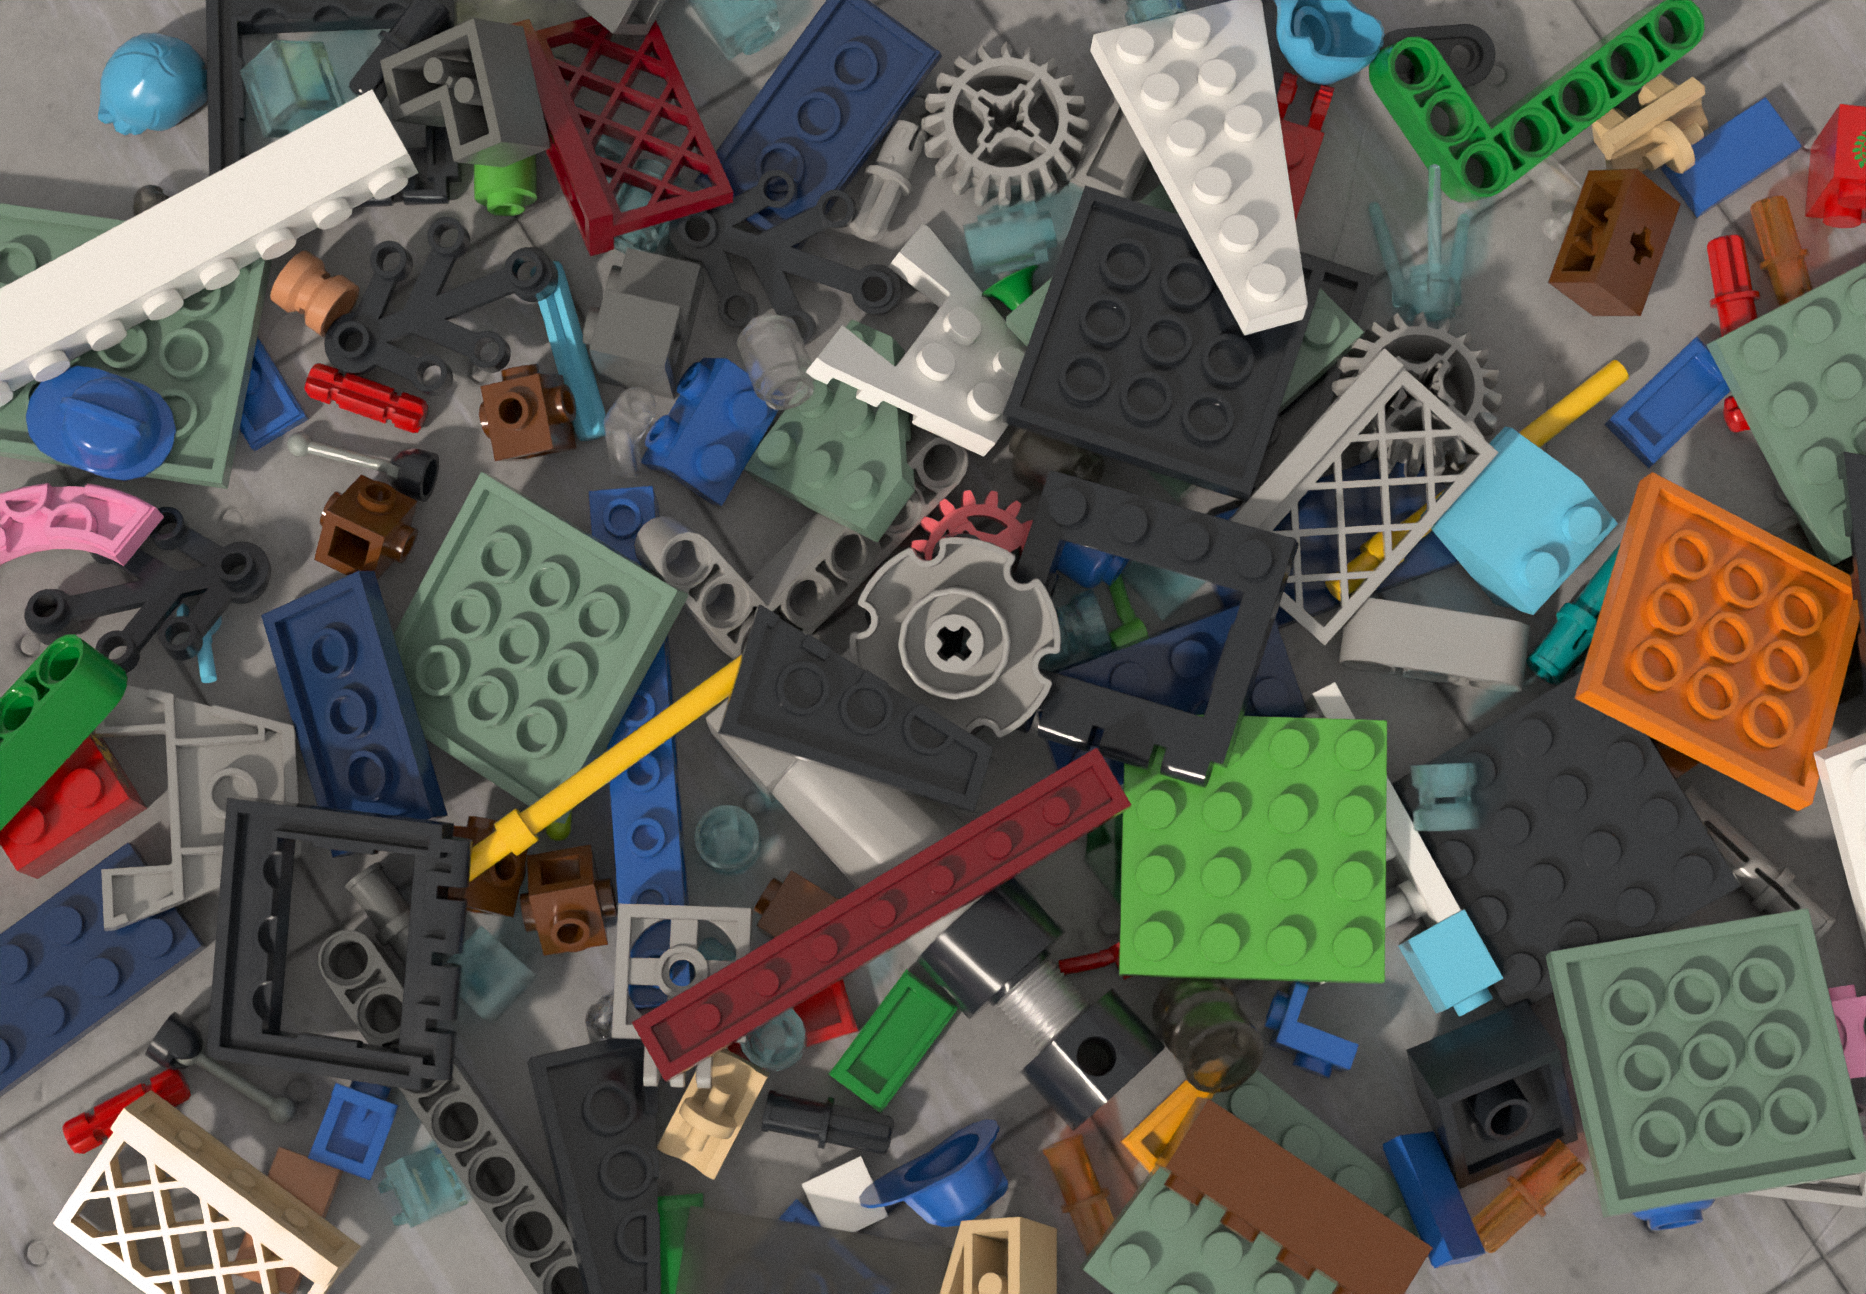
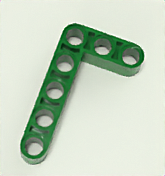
M1664 0L1642 9L1489 123L1485 121L1438 49L1430 41L1421 37H1407L1379 50L1378 55L1369 66V81L1373 90L1441 190L1450 199L1459 203L1474 202L1502 192L1691 51L1701 41L1705 30L1704 17L1700 8L1691 0ZM1661 16L1666 17L1673 27L1671 43L1667 42L1660 34L1659 20ZM1613 51L1618 52L1625 60L1626 74L1624 79L1619 78L1612 70L1611 56ZM1398 54L1406 56L1414 66L1415 76L1411 84L1403 82L1395 71V61ZM1565 86L1572 88L1578 96L1579 108L1576 115L1571 114L1563 104L1562 94ZM1434 106L1442 108L1449 118V129L1445 136L1438 134L1430 122V114ZM1518 121L1524 123L1531 133V145L1528 151L1521 149L1515 141L1514 129ZM1469 157L1475 158L1483 168L1484 178L1480 187L1474 186L1466 176L1465 166Z
M75 634L64 635L50 644L0 698V831L120 702L126 691L128 676L125 670Z

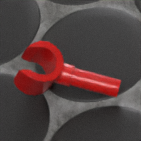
M1120 942L1096 953L1059 960L1060 972L1064 973V975L1104 968L1114 962L1119 970ZM1121 976V977H1122V979H1123V981H1124V980H1127V979H1129V978H1131V977H1133V976Z

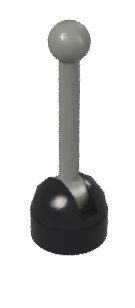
M304 432L293 433L287 441L288 450L297 457H303L311 453L385 472L390 485L396 491L421 502H426L430 498L437 481L439 456L434 452L406 448L399 451L389 461L314 442Z
M173 1012L164 1022L145 1053L146 1057L160 1066L172 1070L186 1069L194 1064L200 1066L268 1109L270 1118L276 1123H287L295 1114V1106L288 1098L280 1097L275 1099L214 1059L206 1058V1054L202 1052L203 1039L200 1030L191 1021L177 1012Z

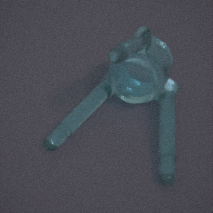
M1432 164L1428 169L1427 190L1428 264L1411 267L1409 269L1410 278L1404 279L1379 203L1371 202L1368 206L1374 232L1392 285L1393 307H1405L1406 320L1413 321L1415 315L1420 314L1422 311L1428 322L1441 321L1447 317L1451 319L1456 316L1455 306L1462 304L1461 278L1468 241L1470 217L1467 214H1461L1458 217L1449 271L1447 272V266L1442 264L1441 169L1439 165Z

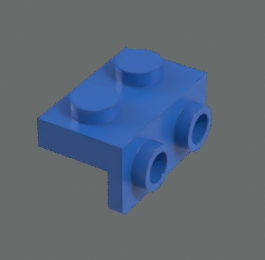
M704 357L700 362L693 363L685 371L677 386V392L680 395L669 414L660 417L648 432L645 440V446L648 449L643 455L641 463L650 470L665 472L711 505L722 506L785 399L729 359Z

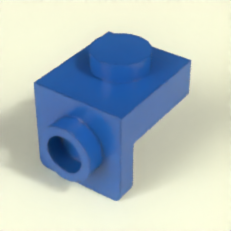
M1295 981L1290 984L1287 993L1277 990L1271 1001L1264 1022V1027L1274 1030L1269 1045L1296 1055L1292 1065L1316 1076L1329 1079L1333 1069L1339 1072L1350 1070L1359 1044L1297 1022L1309 989V984Z
M353 1080L350 1087L335 1083L331 1093V1100L308 1158L371 1180L400 1106L387 1101L391 1088Z

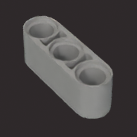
M1367 598L1344 624L1339 664L1360 671L1505 693L1520 692L1523 689L1530 626L1510 619Z

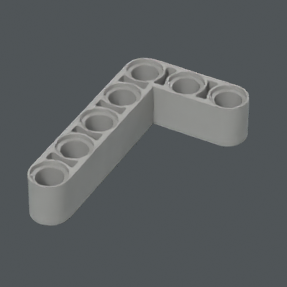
M910 423L911 440L906 442L907 464L914 470L915 491L878 543L816 513L748 583L743 580L706 538L673 517L660 516L645 523L635 540V554L643 567L655 573L665 582L689 594L682 609L720 650L736 659L743 654L746 637L749 634L759 604L780 616V619L799 631L811 635L921 523L923 517H927L939 502L960 483L966 474L968 454L964 447ZM934 446L932 459L923 467L926 453ZM847 536L844 549L837 556H834L837 544L842 538ZM678 541H682L681 551L677 558L666 564L667 552L671 546ZM803 581L800 594L790 602L792 590ZM721 584L720 593L716 600L706 606L707 595L711 589Z

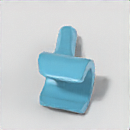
M184 603L177 610V616L187 617L190 613L189 607ZM222 615L203 637V646L197 654L202 683H212L217 680L211 644L213 642L212 635L216 633L222 623Z

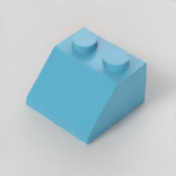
M1505 426L1489 443L1499 453L1431 529L1495 605L1534 615L1618 523L1580 477L1516 430Z

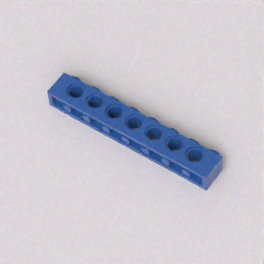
M653 486L589 491L592 536L640 564L636 557L634 546L637 534L645 523L653 518L660 517L659 502ZM669 634L666 636L607 745V751L674 703ZM675 734L609 782L618 903L689 906L677 740ZM665 919L646 930L633 946L630 957L660 958L664 952L670 949L671 920ZM687 960L675 962L670 969L672 982L678 986L689 985L694 980V965ZM629 985V995L637 1010L654 1009L667 1002L668 995L659 986Z

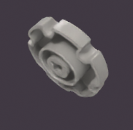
M967 537L942 538L939 541V553L932 560L920 558L914 548H908L900 552L875 573L861 593L858 604L870 613L871 624L865 631H855L850 634L851 662L863 670L870 671L889 683V686L918 704L922 703L970 734L975 727L981 725L989 726L999 738L1011 733L1033 715L1047 696L1052 685V680L1043 675L1038 667L1039 661L1044 655L1049 653L1057 654L1060 651L1061 643L1057 612L1046 587L1039 578H1034L1028 583H1019L1014 580L1011 575V566L1015 561V555L1002 547L979 539ZM946 626L953 632L959 630L961 626L969 630L972 635L968 638L966 644L972 653L965 658L956 652L950 658H947L941 653L940 648L945 640L939 632L943 627Z

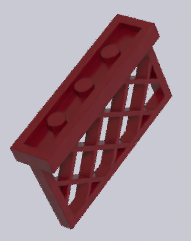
M592 16L537 31L534 30L530 19L511 23L512 25L523 26L551 147L545 151L590 257L614 250V237L733 203L732 187L656 20L647 35H645L646 38L638 51L610 41L613 33ZM573 43L589 51L578 68L555 59L551 49ZM651 52H653L655 58L649 56ZM601 55L629 65L619 83L591 73ZM641 70L665 79L667 85L659 99L631 88ZM564 79L570 81L568 86H566ZM582 86L610 97L600 116L575 106L573 101ZM672 99H674L676 106L670 104ZM622 102L650 113L640 131L612 121ZM661 118L687 128L688 134L681 147L651 136ZM585 127L591 129L589 134H587ZM603 134L632 145L621 164L596 155L594 149ZM694 146L698 154L691 152ZM643 150L672 161L662 180L632 169ZM685 166L708 175L712 187L690 192L673 185L682 167ZM606 176L612 178L610 183H608ZM624 183L653 194L646 206L622 213L615 198Z

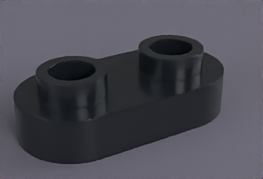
M1471 24L1396 29L1385 34L1383 38L1384 44L1380 48L1381 50L1407 37L1426 39L1438 49L1463 88L1483 81L1491 72L1496 56L1495 47L1490 36L1480 27ZM1456 45L1465 47L1470 55L1469 63L1463 69L1455 67L1450 59V53ZM1410 60L1407 70L1404 73H1397L1398 77L1407 84H1411L1415 76L1414 66Z

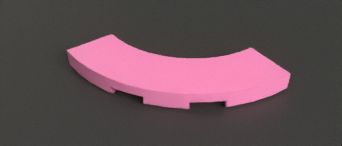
M49 483L0 493V565L34 552L53 549H73L96 553L125 566L164 516L156 507L136 496L96 484L87 483L85 487H52Z

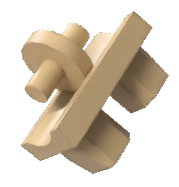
M1659 75L1645 84L1642 91L1638 94L1639 112L1628 117L1619 108H1613L1592 124L1594 142L1605 155L1606 169L1637 168L1640 172H1643L1646 169L1654 171L1663 164H1666L1674 172L1682 174L1695 165V155L1691 146L1704 138L1703 132L1709 129L1708 120L1701 104L1702 97L1705 95V86L1694 77L1677 85L1665 76Z
M723 1049L713 1055L712 1087L697 1088L695 1072L657 1146V1150L689 1163L702 1174L714 1180L770 1072L727 1049Z

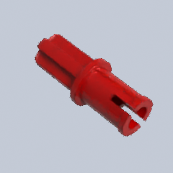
M1741 235L1720 236L1709 241L1707 244L1715 298L1711 299L1709 303L1711 308L1717 309L1722 336L1758 318L1755 301L1761 299L1760 292L1752 288L1745 241Z

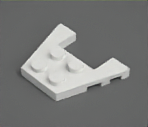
M922 222L888 267L936 304L939 309L896 366L892 365L842 325L806 373L825 384H828L832 378H835L858 389L857 399L875 407H878L882 401H885L914 415L912 424L984 457L1009 425L1003 422V413L1027 347L1006 326V321L986 297L981 296V290L934 232Z

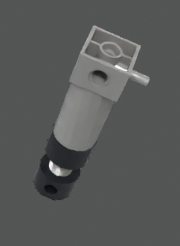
M849 648L841 656L851 662ZM728 699L705 718L715 741L771 803L777 799L857 889L965 826V823L948 805L719 734L718 731ZM1015 876L905 941V943L918 957L917 962L938 985L943 987L953 997L960 1010L968 1019L974 1017L989 1003L992 1006L998 1004V1007L1005 1011V1015H1009V1019H1013V1024H1017V1028H1021V1033H1025V1037H1029V1041L1033 1042L1032 1046H1037L1036 1050L1040 1052L1020 1072L1074 1131L1146 1067L1166 1046L1113 988L1091 1006V1003L1084 999V995H1080V991H1076V986H1072V982H1068V977H1064V973H1060V969L1056 968V964H1052V960L1048 959L1051 955L1048 950L1066 931L1043 909L1036 900V897ZM1094 1043L1106 1051L1109 1066L1103 1076L1088 1075L1081 1070L1076 1056L1080 1045Z

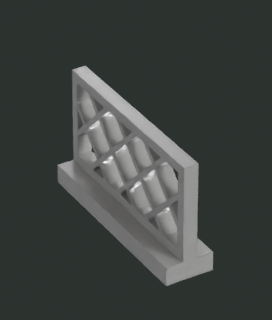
M1385 348L1372 358L1253 491L1249 500L1244 502L1228 519L1296 539L1299 546L1293 561V575H1289L1287 583H1294L1295 601L1283 592L1279 606L1323 645H1326L1499 453L1403 368L1404 365ZM1401 386L1422 405L1423 431L1386 433L1384 405ZM1431 413L1449 429L1432 430ZM1376 415L1377 433L1359 434ZM1458 436L1478 454L1460 474L1434 476L1432 437ZM1423 438L1425 476L1388 479L1386 440ZM1378 441L1380 479L1342 481L1341 453L1351 442ZM1333 463L1334 482L1315 483ZM1452 482L1436 500L1435 483ZM1426 483L1427 511L1416 523L1391 524L1389 486ZM1380 486L1382 525L1345 527L1343 488ZM1334 489L1336 527L1299 529L1298 501L1308 490ZM1290 511L1291 530L1272 531ZM1409 530L1392 549L1391 531ZM1382 532L1384 559L1373 571L1347 572L1345 534ZM1337 534L1339 573L1302 575L1300 536ZM1366 578L1349 597L1348 579ZM1339 580L1341 607L1322 626L1303 608L1302 582Z

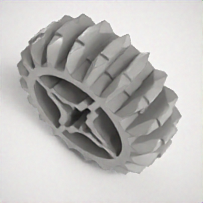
M1007 41L1001 45L999 58L991 59L989 51L981 45L976 50V65L973 66L967 59L959 55L954 60L956 76L943 72L938 75L936 87L940 93H929L926 96L925 108L931 115L922 118L921 128L931 137L925 142L924 151L926 156L934 159L940 158L935 165L936 176L939 179H944L957 174L952 184V192L956 196H960L970 187L975 188L974 204L978 207L984 206L987 202L988 194L998 195V206L1003 212L1010 207L1011 195L1019 194L1021 203L1028 209L1035 202L1034 188L1037 187L1044 195L1050 198L1057 192L1055 177L1065 181L1072 179L1075 167L1071 161L1084 158L1086 145L1079 139L1087 136L1089 132V121L1079 117L1086 108L1085 98L1081 95H1070L1075 88V79L1072 74L1054 79L1058 69V62L1054 57L1038 66L1035 64L1036 50L1030 46L1024 51L1022 59L1013 58L1012 47ZM1002 87L1015 89L1010 94L1004 96L993 95L986 91ZM1038 100L1047 108L1055 124L1056 136L1051 144L1040 137L1041 130L1030 121V118L1033 116L1034 105ZM960 110L971 117L970 124L981 133L977 138L976 149L972 154L961 144L954 128V122ZM1017 117L1016 130L1007 127L1001 133L997 132L994 136L995 124L1003 127L1009 121L1013 122ZM1007 157L1017 158L1026 163L1016 167L994 166L999 160Z
M1423 311L1415 315L1410 327L1407 326L1399 313L1390 317L1387 330L1374 321L1373 324L1367 327L1364 334L1365 339L1359 338L1352 347V350L1348 352V357L1338 360L1336 367L1342 371L1339 380L1332 383V391L1334 392L1332 399L1336 400L1372 358L1385 348L1424 387L1430 383L1428 390L1484 440V436L1493 434L1498 420L1492 413L1497 412L1502 404V394L1492 390L1500 379L1498 375L1499 370L1482 368L1489 358L1488 348L1470 351L1467 347L1472 340L1471 330L1460 333L1457 338L1450 335L1448 332L1451 327L1448 317L1442 319L1436 329L1428 327V321ZM1403 358L1426 361V363L1412 364L1403 360ZM1447 375L1452 379L1460 393L1463 414L1453 407L1456 401L1445 391L1443 381ZM1402 386L1387 402L1389 410L1385 416L1386 433L1403 432L1411 428L1423 430L1422 405L1418 400H1412L1405 409L1401 410L1406 397L1412 396ZM1431 413L1432 430L1449 429ZM1376 415L1359 434L1377 433ZM1458 436L1432 437L1434 476L1442 475L1445 470V463L1457 471L1465 466L1468 460L1467 453L1473 456L1478 455ZM1423 438L1386 440L1388 474L1391 473L1396 462L1404 463V475L1406 478L1417 477L1421 464L1424 463L1425 466ZM1378 441L1362 442L1364 445L1358 455L1361 463L1371 460L1374 454L1378 456Z

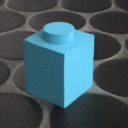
M1465 909L1398 945L1436 1014L1452 1006L1459 1017L1493 999L1487 987L1503 979Z

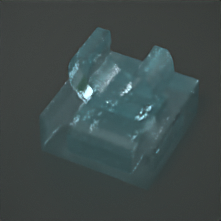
M437 1145L402 1157L384 1167L388 1177L384 1178L378 1185L380 1194L394 1190L403 1212L391 1218L396 1226L409 1223L410 1228L447 1215L468 1204L453 1168Z

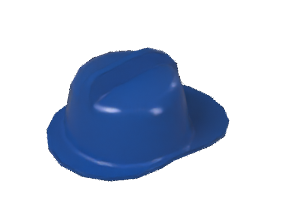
M70 367L61 375L47 381H42L30 397L26 413L29 436L42 453L58 462L104 478L122 481L145 477L160 467L173 448L176 433L172 410L160 394L139 382L91 367Z
M984 1119L972 1123L949 1136L931 1151L878 1178L865 1188L859 1196L861 1206L877 1208L904 1201L927 1223L941 1227L960 1226L961 1221L975 1219L1001 1198L1008 1189V1180L991 1147L1000 1129L997 1121Z

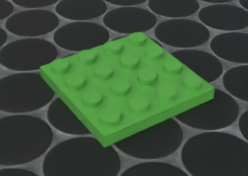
M1244 716L1228 767L1224 768L1214 765L1210 780L1205 788L1161 775V764L1166 751L1162 748H1158L1153 766L1149 771L1124 763L1123 791L1131 803V808L1123 812L1119 976L1383 984L1385 982L1387 720Z

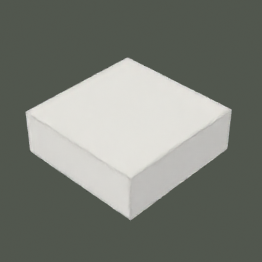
M861 1156L802 1184L819 1224L837 1240L888 1217L885 1207L866 1208L860 1204L859 1196L865 1188L873 1183Z

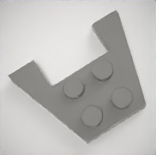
M127 685L120 702L95 728L96 738L161 734L166 736L172 863L160 866L101 869L105 931L120 929L220 889L227 798L244 796L299 803L295 731L293 725L217 705L208 706L174 697V694L151 688L147 690ZM296 840L294 859L301 857V840Z

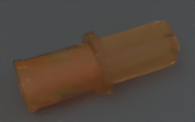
M1774 195L1753 203L1750 212L1765 259L1759 266L1761 270H1768L1777 304L1780 307L1813 290L1805 258L1810 256V252L1807 248L1801 249L1788 201L1784 196Z
M1077 1134L1045 1147L1042 1151L1044 1156H1047L1065 1201L1060 1206L1062 1213H1070L1088 1256L1092 1249L1102 1240L1104 1233L1112 1225L1114 1218L1106 1200V1197L1111 1194L1108 1187L1101 1188L1083 1144L1082 1134Z
M1559 1139L1517 1178L1512 1175L1506 1178L1509 1186L1472 1219L1484 1250L1488 1253L1496 1252L1536 1214L1541 1219L1547 1215L1544 1208L1580 1175L1587 1172L1585 1166L1580 1161L1577 1162L1578 1158Z

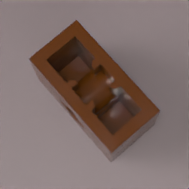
M1637 168L1588 170L1548 283L1592 316H1641L1681 203Z

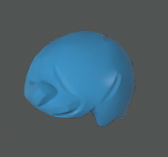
M1274 0L1277 5L1276 37L1280 49L1290 66L1310 83L1323 86L1330 85L1357 74L1375 59L1384 44L1383 38L1385 34L1381 21L1357 8L1350 0Z
M157 32L142 33L132 37L115 50L102 72L98 120L105 124L113 123L116 132L123 135L130 133L132 135L142 134L146 129L165 131L174 127L185 117L200 108L208 99L205 62L191 45L179 38Z

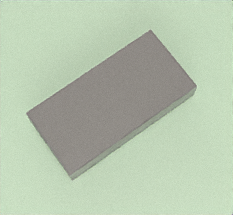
M1114 94L1086 147L1084 158L1079 161L1075 169L1074 176L1069 182V188L1082 194L1086 185L1131 200L1150 160Z

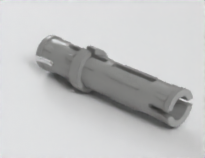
M1692 785L1684 791L1741 886L1753 897L1750 904L1759 912L1766 909L1770 914L1808 908L1817 942L1836 920L1832 916H1828L1792 882L1795 875L1787 867L1779 870L1738 829L1732 826L1703 799Z

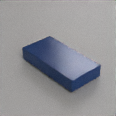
M1765 97L1691 146L1695 155V165L1682 174L1674 172L1666 164H1664L1661 170L1696 218H1699L1796 154L1802 145Z
M1695 337L1604 425L1649 469L1730 392V389L1708 347L1698 337Z
M1434 1131L1399 1135L1382 1144V1149L1420 1239L1433 1247L1428 1255L1431 1265L1434 1268L1469 1262L1486 1254Z

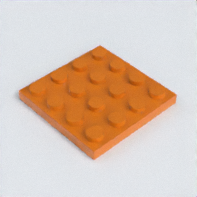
M1651 472L1638 483L1575 699L1796 811L1808 807L1813 803L1819 780L1814 752L1827 748L1860 621L1858 600H1853L1850 575Z

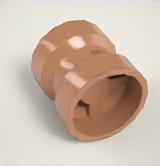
M304 250L296 254L282 269L274 282L270 299L287 313L297 311L300 314H304L307 327L321 337H325L328 328L338 317L351 313L358 299L360 289L358 285L344 275L331 277L325 270L324 262L308 250Z

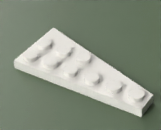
M1231 0L1093 34L1090 52L1243 334L1248 335L1303 320L1308 301L1262 0Z

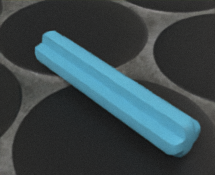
M553 261L558 270L557 286L549 297L539 301L538 304L558 374L563 375L564 384L569 386L575 399L576 418L572 421L575 433L580 441H591L607 435L610 427L591 361L589 360L586 344L583 343L582 330L563 265L559 261ZM536 266L530 271L531 278L536 272Z

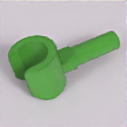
M1120 574L1111 586L1108 585L1117 617L1122 624L1106 634L1112 649L1148 636L1146 626L1140 618L1136 617L1134 609L1131 608L1123 578Z

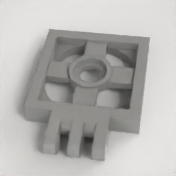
M618 903L612 1038L641 1039L631 1022L643 1015L637 1010L631 1000L629 985L659 986L668 995L667 1001L735 962L706 960L697 951L699 921H709L727 934L736 948V960L750 953L753 909ZM665 919L671 920L670 949L664 952L660 958L630 957L633 946L646 930ZM687 960L694 965L696 975L689 985L678 986L672 982L670 969L675 962ZM747 1036L735 1043H747ZM645 1047L643 1083L644 1086L658 1087L661 1073ZM713 1056L697 1065V1088L712 1087ZM686 1072L671 1080L670 1086L684 1088Z

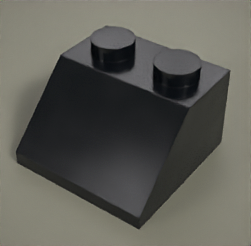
M1526 1000L1406 1050L1417 1095L1459 1189L1578 1140L1560 1049Z

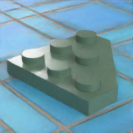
M853 319L845 327L894 366L898 364L905 354V350L892 336ZM810 376L766 437L761 441L745 466L744 471L756 482L878 543L915 491L914 470L907 464L906 442L911 440L909 412L885 401H882L878 407H875L857 399L858 389L835 378H832L828 384H825Z

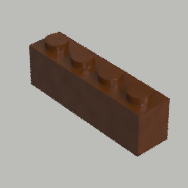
M1197 1097L1155 1162V1165L1170 1174L1164 1183L1168 1189L1197 1207L1203 1197H1205L1225 1211L1219 1221L1221 1224L1254 1244L1259 1234L1281 1248L1275 1259L1296 1274L1309 1281L1316 1271L1336 1284L1331 1294H1405L1433 1248L1208 1098Z

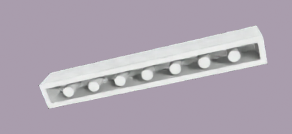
M373 90L360 95L0 288V407L13 398V391L33 380L42 382L61 375L70 367L71 360L91 349L101 351L115 346L126 337V330L147 319L160 320L174 314L183 306L184 299L202 289L215 290L228 285L239 276V269L251 264L253 261L261 257L265 260L277 258L291 250L296 244V239L317 227L322 230L335 227L350 217L354 207L373 197L375 199H385L401 191L408 184V178L418 174V171Z

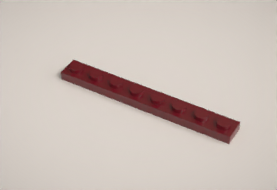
M1095 748L631 1023L663 1079L669 1082L1130 809L1131 803L1098 748Z

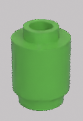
M536 154L503 168L474 164L475 201L487 206V211L493 215L514 216L523 213L525 206L531 205L537 200Z

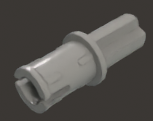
M895 120L889 129L875 164L866 167L864 177L867 183L857 203L855 218L849 224L852 234L856 237L873 243L880 241L885 234L900 197L909 195L912 185L908 180L923 146L928 140V135L924 130H919L917 136L913 137L918 128L917 125L904 120Z

